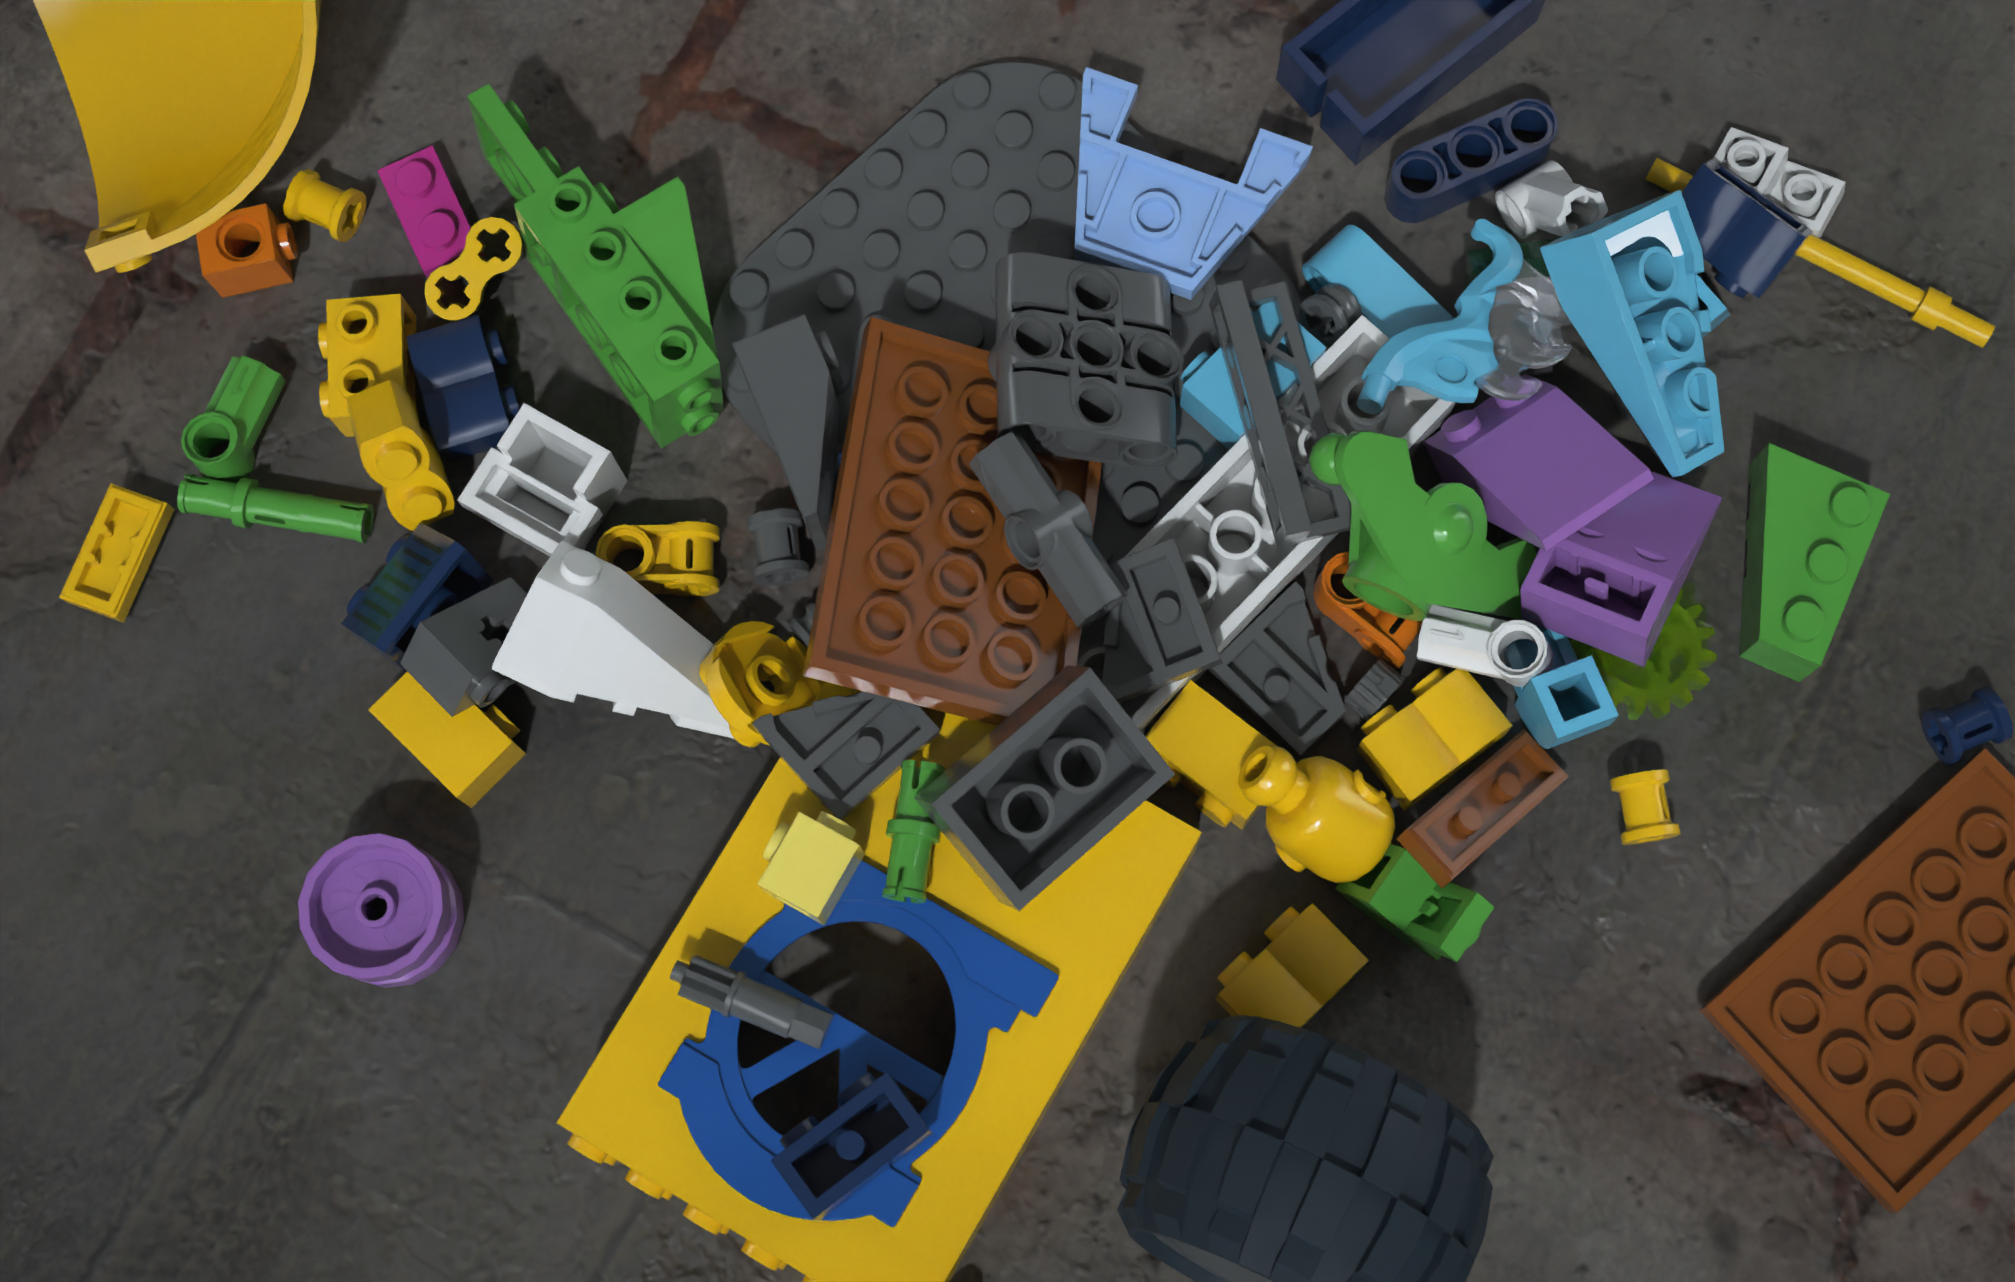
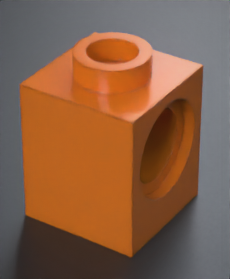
M266 203L229 211L218 221L196 233L202 276L222 298L294 282L290 260L298 258L295 235L288 222L281 223ZM260 242L258 249L252 255L240 258L241 252L247 245Z

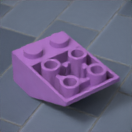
M1651 471L1654 480L1548 551L1539 549L1520 589L1521 619L1645 667L1721 504L1722 497Z

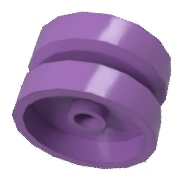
M381 833L350 837L327 850L307 873L298 900L300 930L312 954L336 973L384 988L412 985L438 971L456 949L464 925L463 896L450 870L412 843ZM384 903H387V911L383 916L379 909Z

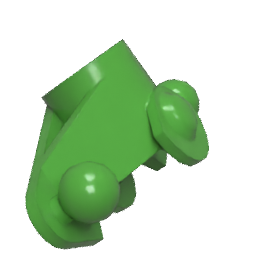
M1353 431L1348 435L1331 433L1317 440L1311 448L1309 458L1311 471L1318 480L1331 486L1341 485L1352 504L1349 563L1342 579L1344 586L1351 593L1384 612L1411 621H1423L1427 617L1432 604L1521 619L1520 589L1537 553L1531 543L1520 537L1497 546H1493L1486 540L1487 514L1483 501L1473 488L1462 483L1450 482L1440 483L1425 492L1415 484L1406 439L1370 431Z

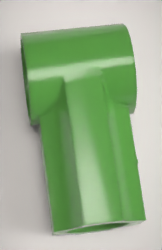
M243 355L242 357L232 356L203 414L190 420L183 430L181 437L182 449L205 478L238 483L241 478H247L253 471L255 464L253 447L286 383L280 373L272 370L260 361ZM222 442H230L223 454L218 457L208 458L209 452L214 446Z

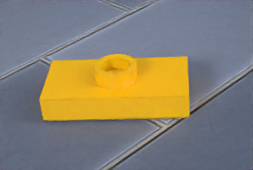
M110 483L59 598L69 604L124 623L175 509L168 503Z

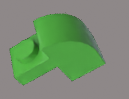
M1390 844L1383 859L1373 870L1355 881L1339 883L1335 888L1337 892L1370 919L1407 945L1437 961L1441 956L1458 962L1465 950L1477 940L1482 925L1495 908L1478 892L1449 882L1441 889L1405 848Z

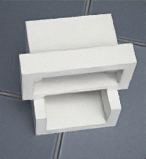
M524 403L497 444L501 452L492 447L490 448L457 501L465 509L544 554L551 556L561 541H565L581 550L585 549L624 488L627 479L611 451Z

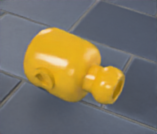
M1273 745L1258 748L1243 764L1238 777L1240 790L1251 803L1263 807L1267 806L1266 829L1275 844L1278 855L1291 869L1296 872H1302L1307 868L1325 880L1334 883H1347L1361 878L1373 870L1383 859L1390 847L1395 830L1394 812L1385 798L1386 793L1382 790L1378 791L1367 783L1358 769L1353 773L1343 764L1323 756L1305 758L1296 763L1287 750Z

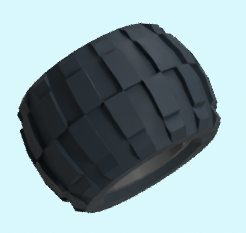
M1230 1016L1208 1021L1202 1027L1196 1042L1187 1041L1153 1082L1129 1133L1120 1175L1121 1184L1126 1189V1192L1117 1210L1129 1236L1138 1245L1195 1282H1466L1486 1233L1493 1190L1487 1174L1494 1156L1480 1130L1466 1114L1427 1086L1363 1052L1306 1029L1257 1016Z

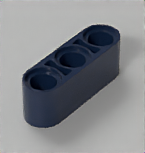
M1525 98L1517 100L1406 150L1397 157L1391 169L1384 196L1387 210L1393 217L1402 222L1418 223L1520 178L1544 162L1557 134L1558 120L1555 112L1548 104L1539 99ZM1512 131H1527L1533 134L1538 142L1524 143L1518 140ZM1464 154L1473 155L1483 163V167H1467L1458 160L1457 156ZM1418 179L1426 184L1429 191L1423 193L1412 192L1406 189L1402 181Z

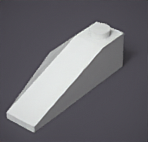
M561 541L536 576L494 660L492 670L551 698L574 703L576 695L581 694L612 701L613 712L634 716L638 707L670 715V718L677 726L734 739L729 730V723L717 710L707 686L702 682L699 675V666L702 660L709 655L714 644L621 568L596 557L588 551Z

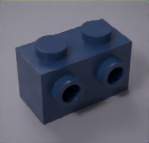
M871 1072L863 1075L836 1097L842 1106L820 1123L814 1116H810L779 1140L785 1150L770 1161L813 1220H822L934 1134L893 1077L887 1072L877 1080Z

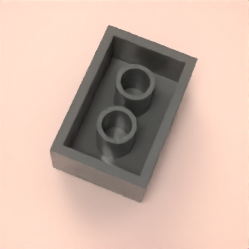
M1068 665L915 796L914 799L997 900L1020 911L1172 778L1175 773L1090 667Z

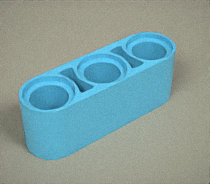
M1348 224L1301 267L1305 280L1315 293L1321 287L1330 283L1338 284L1348 289L1357 299L1362 315L1389 339L1410 327L1455 319L1370 236L1354 225Z

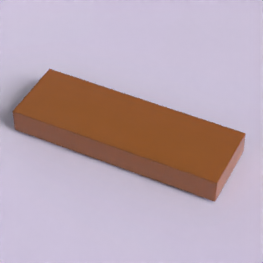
M1523 729L1407 828L1397 840L1443 889L1569 776L1536 740Z

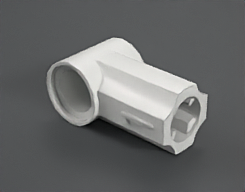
M1548 160L1497 190L1495 194L1496 205L1503 221L1513 234L1520 239H1525L1540 229L1562 237L1585 225L1603 219L1608 212L1600 191L1573 183L1566 170L1554 160Z
M1432 604L1427 617L1422 622L1418 638V660L1503 679L1516 687H1525L1530 678L1549 672L1553 666V652L1546 637L1536 625L1525 620L1505 621ZM1518 639L1534 641L1538 646V653L1535 661L1529 667L1511 669L1505 666L1504 652L1508 645Z

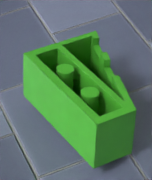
M1768 443L1749 464L1748 484H1751L1749 519L1746 521L1745 541H1748L1746 577L1743 579L1739 657L1800 682L1822 665L1890 493Z

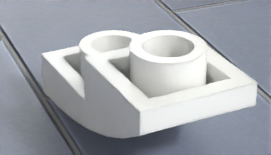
M1731 127L1713 160L1735 173L1761 195L1799 219L1813 231L1812 235L1821 238L1844 195L1846 182L1788 161V147Z

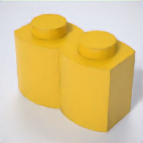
M389 379L349 396L347 399V410L362 464L370 477L382 485L388 508L397 522L405 528L414 531L419 523L428 525L453 514L454 499L440 453L433 438L420 427L413 402L408 393L400 385Z
M1442 667L1436 669L1411 690L1417 698L1414 702L1399 712L1392 705H1388L1361 727L1366 737L1361 741L1356 751L1404 811L1493 746L1513 726L1468 671L1456 669L1447 674Z
M1313 903L1301 914L1291 906L1264 932L1272 942L1257 957L1253 959L1244 951L1217 977L1225 988L1218 994L1216 1001L1231 1016H1257L1302 1028L1369 960Z

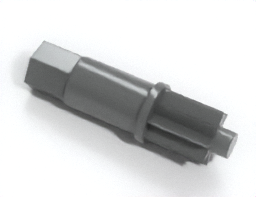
M698 955L692 957L690 965L677 960L670 974V979L681 985L677 995L718 1011L724 1017H736L784 1038L791 1037L817 1049L822 1048L834 1019V1015L803 1003L802 999L748 978L747 973L743 971H734Z

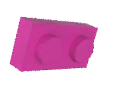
M433 145L377 170L426 277L428 278L437 268L451 264L459 258L465 248L466 236L471 229V224Z

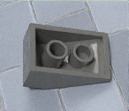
M804 314L736 341L732 345L750 393L815 549L818 552L826 548L832 513L840 410L835 391L845 387L837 368L839 364L826 332L822 331L813 335Z

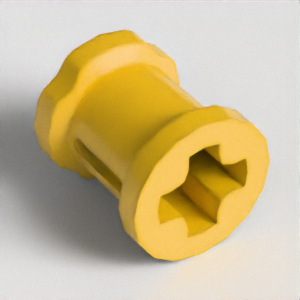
M306 169L299 171L292 179L287 189L283 209L287 219L294 222L307 220L328 229L333 239L346 242L354 236L360 227L367 203L366 196L362 191L355 188H349L346 191L321 181V176L318 172Z
M1668 770L1643 771L1610 780L1611 790L1619 793L1626 831L1621 834L1622 845L1654 842L1677 837L1681 834L1679 824L1671 822L1664 784L1670 781Z

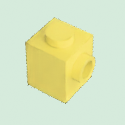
M824 811L820 812L816 820L799 812L791 826L782 822L769 840L763 858L770 861L758 882L759 887L771 897L825 925L865 855L860 845L852 841L857 831L847 823Z

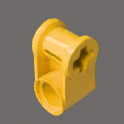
M686 521L668 525L624 524L614 526L604 532L597 543L596 557L613 564L615 557L623 550L637 549L643 552V561L639 567L626 573L651 594L700 597L716 594L720 590V580L713 576L714 543L720 539V528L711 523ZM693 550V566L690 569V553Z

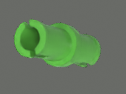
M904 760L901 764L902 775L895 819L888 820L886 836L892 838L882 897L905 903L908 897L911 898L912 903L920 904L926 903L927 895L925 893L932 844L940 843L941 830L914 797L945 772V767L936 763L921 761V768L916 767L917 762L915 760Z

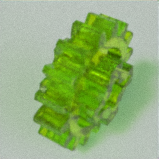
M1680 589L1666 619L1671 625L1665 622L1653 647L1655 654L1650 659L1648 658L1645 667L1571 639L1572 647L1585 651V655L1578 660L1592 655L1614 706L1616 707L1620 702L1628 704L1629 720H1637L1643 714L1646 706L1650 707L1656 720L1662 719L1670 712V701L1682 710L1694 700L1688 688L1700 691L1710 681V678L1698 668L1709 667L1717 659L1716 653L1702 648V643L1711 638L1715 632L1713 627L1697 628L1694 620L1703 610L1700 604L1691 606L1686 610L1679 605L1682 598V589ZM1684 654L1681 671L1676 680L1670 684L1668 678L1672 673L1669 663L1678 655ZM1614 673L1632 682L1633 686L1620 680Z

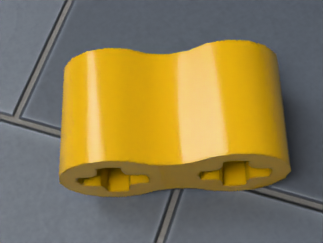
M495 217L481 219L471 227L466 236L465 248L460 257L451 264L437 268L430 274L425 283V299L434 314L443 319L456 321L469 317L479 309L489 281L497 274L511 270L519 263L523 256L524 244L518 228L506 219ZM502 229L505 230L510 236L505 243V246L511 252L509 258L504 260L495 256L489 261L485 260L481 255L485 249V244L479 239L481 234L487 231L496 235ZM461 276L464 277L469 283L464 291L470 299L468 305L464 306L457 302L449 307L445 306L441 301L445 295V290L439 285L441 280L445 277L447 280L455 281Z

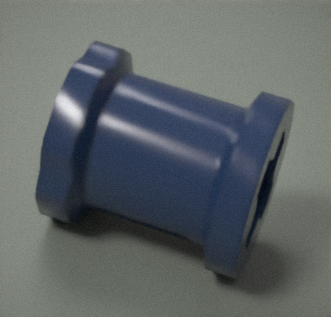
M1981 687L1971 694L1970 700L1942 711L1936 707L1926 710L1921 719L1923 732L1928 744L1938 759L1949 765L1959 761L1964 751L1988 741L2001 744L2012 738L2013 734L2012 721L2005 704L1997 693L1989 687Z

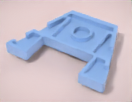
M1086 67L1082 83L1074 258L1088 263L1161 276L1168 281L1170 293L1191 300L1307 166L1313 146L1260 128L1239 183L1234 184L1118 143L1136 101L1138 85Z

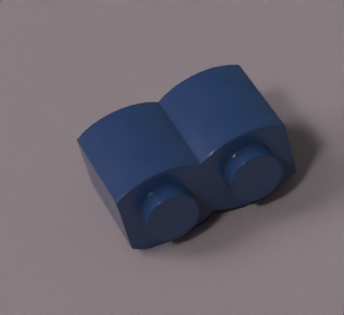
M1712 159L1701 165L1681 192L1702 248L1703 259L1718 270L1714 276L1715 280L1726 290L1741 298H1745L1748 293L1760 298L1766 293L1813 232L1795 216L1761 195L1742 178Z
M475 315L406 336L429 425L441 455L447 462H452L488 451L491 447L498 448V442L522 407L515 386L504 387L500 366L509 364V359L499 330L496 328L488 331L480 316Z

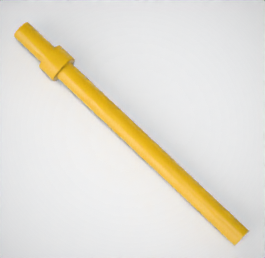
M1656 158L1645 180L1669 192L1677 190L1682 192L1693 178V175ZM1812 234L1795 254L1911 312L1910 320L1932 331L1939 326L1983 348L1995 329V325L1951 304L1953 297L1931 286L1924 291Z

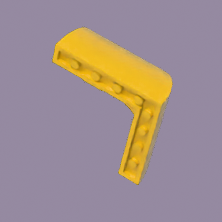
M33 0L66 81L90 159L98 201L99 229L90 232L84 251L95 273L115 267L118 273L137 269L152 260V253L188 239L215 223L243 201L263 180L283 152L299 121L309 92L316 56L322 0Z

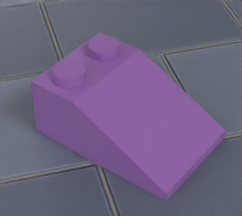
M1526 374L1502 382L1494 389L1492 397L1472 410L1462 411L1449 417L1442 424L1441 431L1424 441V445L1443 483L1457 482L1473 488L1483 501L1488 522L1545 551H1548L1654 480L1650 469L1558 387Z

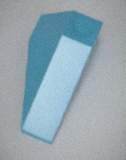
M1681 190L1665 194L1585 225L1540 247L1562 309L1672 477L1682 476L1725 452L1716 375L1706 368L1702 334L1711 332L1709 310H1699L1696 274L1705 272L1703 253Z

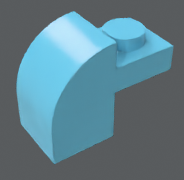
M1536 625L1550 644L1553 652V666L1549 672L1530 678L1525 687L1513 685L1518 696L1514 703L1532 737L1540 746L1550 749L1610 726L1619 714L1592 655L1578 660L1568 637ZM1529 639L1513 641L1504 652L1505 666L1511 669L1529 667L1537 657V644Z

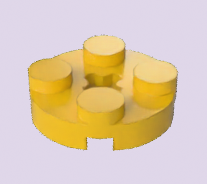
M759 621L743 622L731 628L714 644L709 655L702 660L699 666L700 678L707 686L717 710L729 723L731 735L736 741L747 747H756L760 743L769 745L754 729L752 723L756 719L771 713L775 716L812 706V702L815 701L826 683L825 681L803 676L808 649L793 636L784 642L778 636L768 633L775 626ZM760 680L770 681L775 690L773 692L768 691L761 684Z

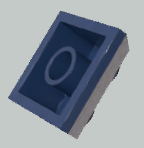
M419 523L411 534L406 533L393 544L386 557V567L372 584L367 583L357 590L347 606L348 615L341 623L357 638L405 672L407 670L400 662L419 623L489 588L494 581L465 547L422 523Z

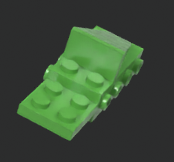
M490 84L467 95L482 154L516 201L514 208L527 260L660 448H664L686 433L688 436H696L709 429L718 420L719 413L724 411L721 372L685 185L679 177H676L619 211L614 198L602 182L592 185L579 166L563 175L557 161L546 147L536 150L526 136L530 133L529 125L518 106L511 99L503 103Z

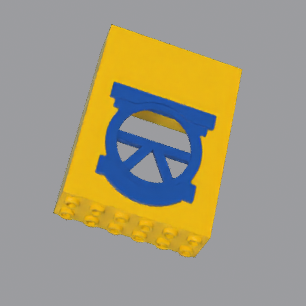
M826 682L815 701L837 695L845 697L860 693L861 691ZM919 706L939 727L940 734L911 760H915L917 762L916 767L921 768V761H928L942 765L946 771L997 726ZM780 757L556 1123L573 1133L567 1142V1145L599 1164L605 1162L614 1166L618 1160L630 1168L624 1178L627 1182L658 1200L663 1197L670 1201L673 1195L688 1203L682 1213L683 1216L715 1235H718L719 1232L727 1235L731 1229L746 1239L741 1248L743 1253L774 1271L777 1268L784 1270L788 1264L805 1275L802 1282H950L1192 859L1202 834L1201 831L1145 800L1020 911L997 900L941 831L940 843L932 844L925 893L927 895L926 903L915 904L908 897L906 903L893 901L882 897V891L885 888L892 838L886 836L888 820L895 819L902 775V770L900 769L843 820V822L857 831L852 841L860 845L865 855L826 924L822 925L766 894L758 885L760 878L770 861L763 858L764 851L773 833L782 822L791 826L799 812L814 820L818 818L821 811L832 815ZM846 922H870L894 928L905 934L929 952L939 965L950 987L955 1009L956 1032L952 1057L945 1077L766 972L765 969L785 948L796 940L826 926ZM698 955L734 971H743L747 973V977L802 999L803 1003L834 1015L822 1048L817 1049L796 1040L753 1066L742 1068L738 1058V1037L741 1019L733 1016L729 1018L724 1017L718 1011L677 995L681 985L670 979V974L676 961L679 960L690 965L692 957ZM840 1048L839 1094L853 1082L867 1074L868 1064L883 1074L887 1072L896 1082L926 1099L927 1106L920 1115L934 1134L822 1220H813L770 1161L785 1150L779 1142L783 1136L762 1118L753 1105V1099L756 1095Z

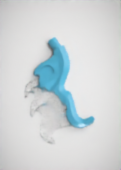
M1478 219L1475 222L1470 235L1476 241H1482L1489 245L1493 254L1491 264L1459 296L1454 305L1458 317L1449 321L1410 327L1392 336L1377 351L1361 377L1365 383L1357 401V406L1360 410L1374 415L1381 413L1389 390L1394 391L1397 386L1415 387L1444 401L1457 403H1474L1479 388L1493 397L1509 401L1528 399L1540 390L1543 385L1540 380H1523L1519 372L1528 368H1545L1563 360L1572 349V345H1553L1549 334L1561 326L1572 325L1561 307L1552 281L1523 259L1520 244L1511 234L1486 219Z

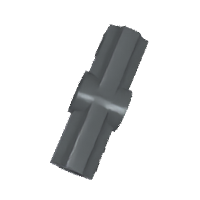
M1010 432L994 440L988 447L974 456L969 465L1006 519L1004 535L1011 553L1025 568L1031 570L1039 569L1077 628L1080 626L1085 627L1102 618L1106 613L1124 601L1128 596L1127 592L1091 540L1093 524L1085 504L1070 490L1062 489L1058 491L1020 433L1014 434Z

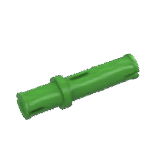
M187 473L184 475V480L180 482L177 495V506L181 513H194L230 519L235 527L246 529L251 528L253 524H260L367 543L374 524V507L371 503L365 502L362 504L312 494L260 487L257 480L241 478L238 483Z

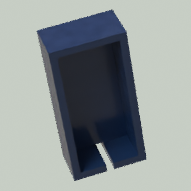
M1341 0L1282 46L1276 80L1311 118L1320 111L1323 113L1320 128L1357 165L1536 23L1545 0Z

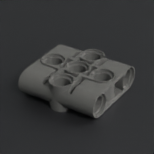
M1020 252L1002 257L995 267L996 343L990 350L987 360L989 372L997 382V438L1010 432L1014 434L1020 433L1034 453L1133 468H1158L1173 462L1177 457L1174 379L1183 368L1184 358L1182 350L1176 341L1172 339L1171 297L1168 281L1161 276L1037 253Z

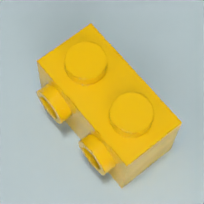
M401 293L326 300L327 322H320L318 327L320 351L323 358L328 361V380L321 381L319 386L320 405L325 418H329L345 437H354L347 410L348 397L390 379L408 393L419 421L418 380L406 336L417 333L416 315Z

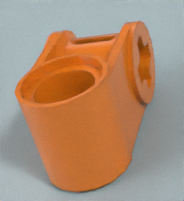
M1349 551L1336 554L1327 561L1314 584L1313 597L1316 606L1325 616L1352 635L1376 659H1382L1392 668H1400L1406 659L1403 653L1420 633L1423 621H1411L1402 618L1403 623L1394 634H1390L1389 629L1400 617L1384 612L1360 598L1351 600L1338 596L1333 591L1330 580L1333 575L1346 573L1349 563Z

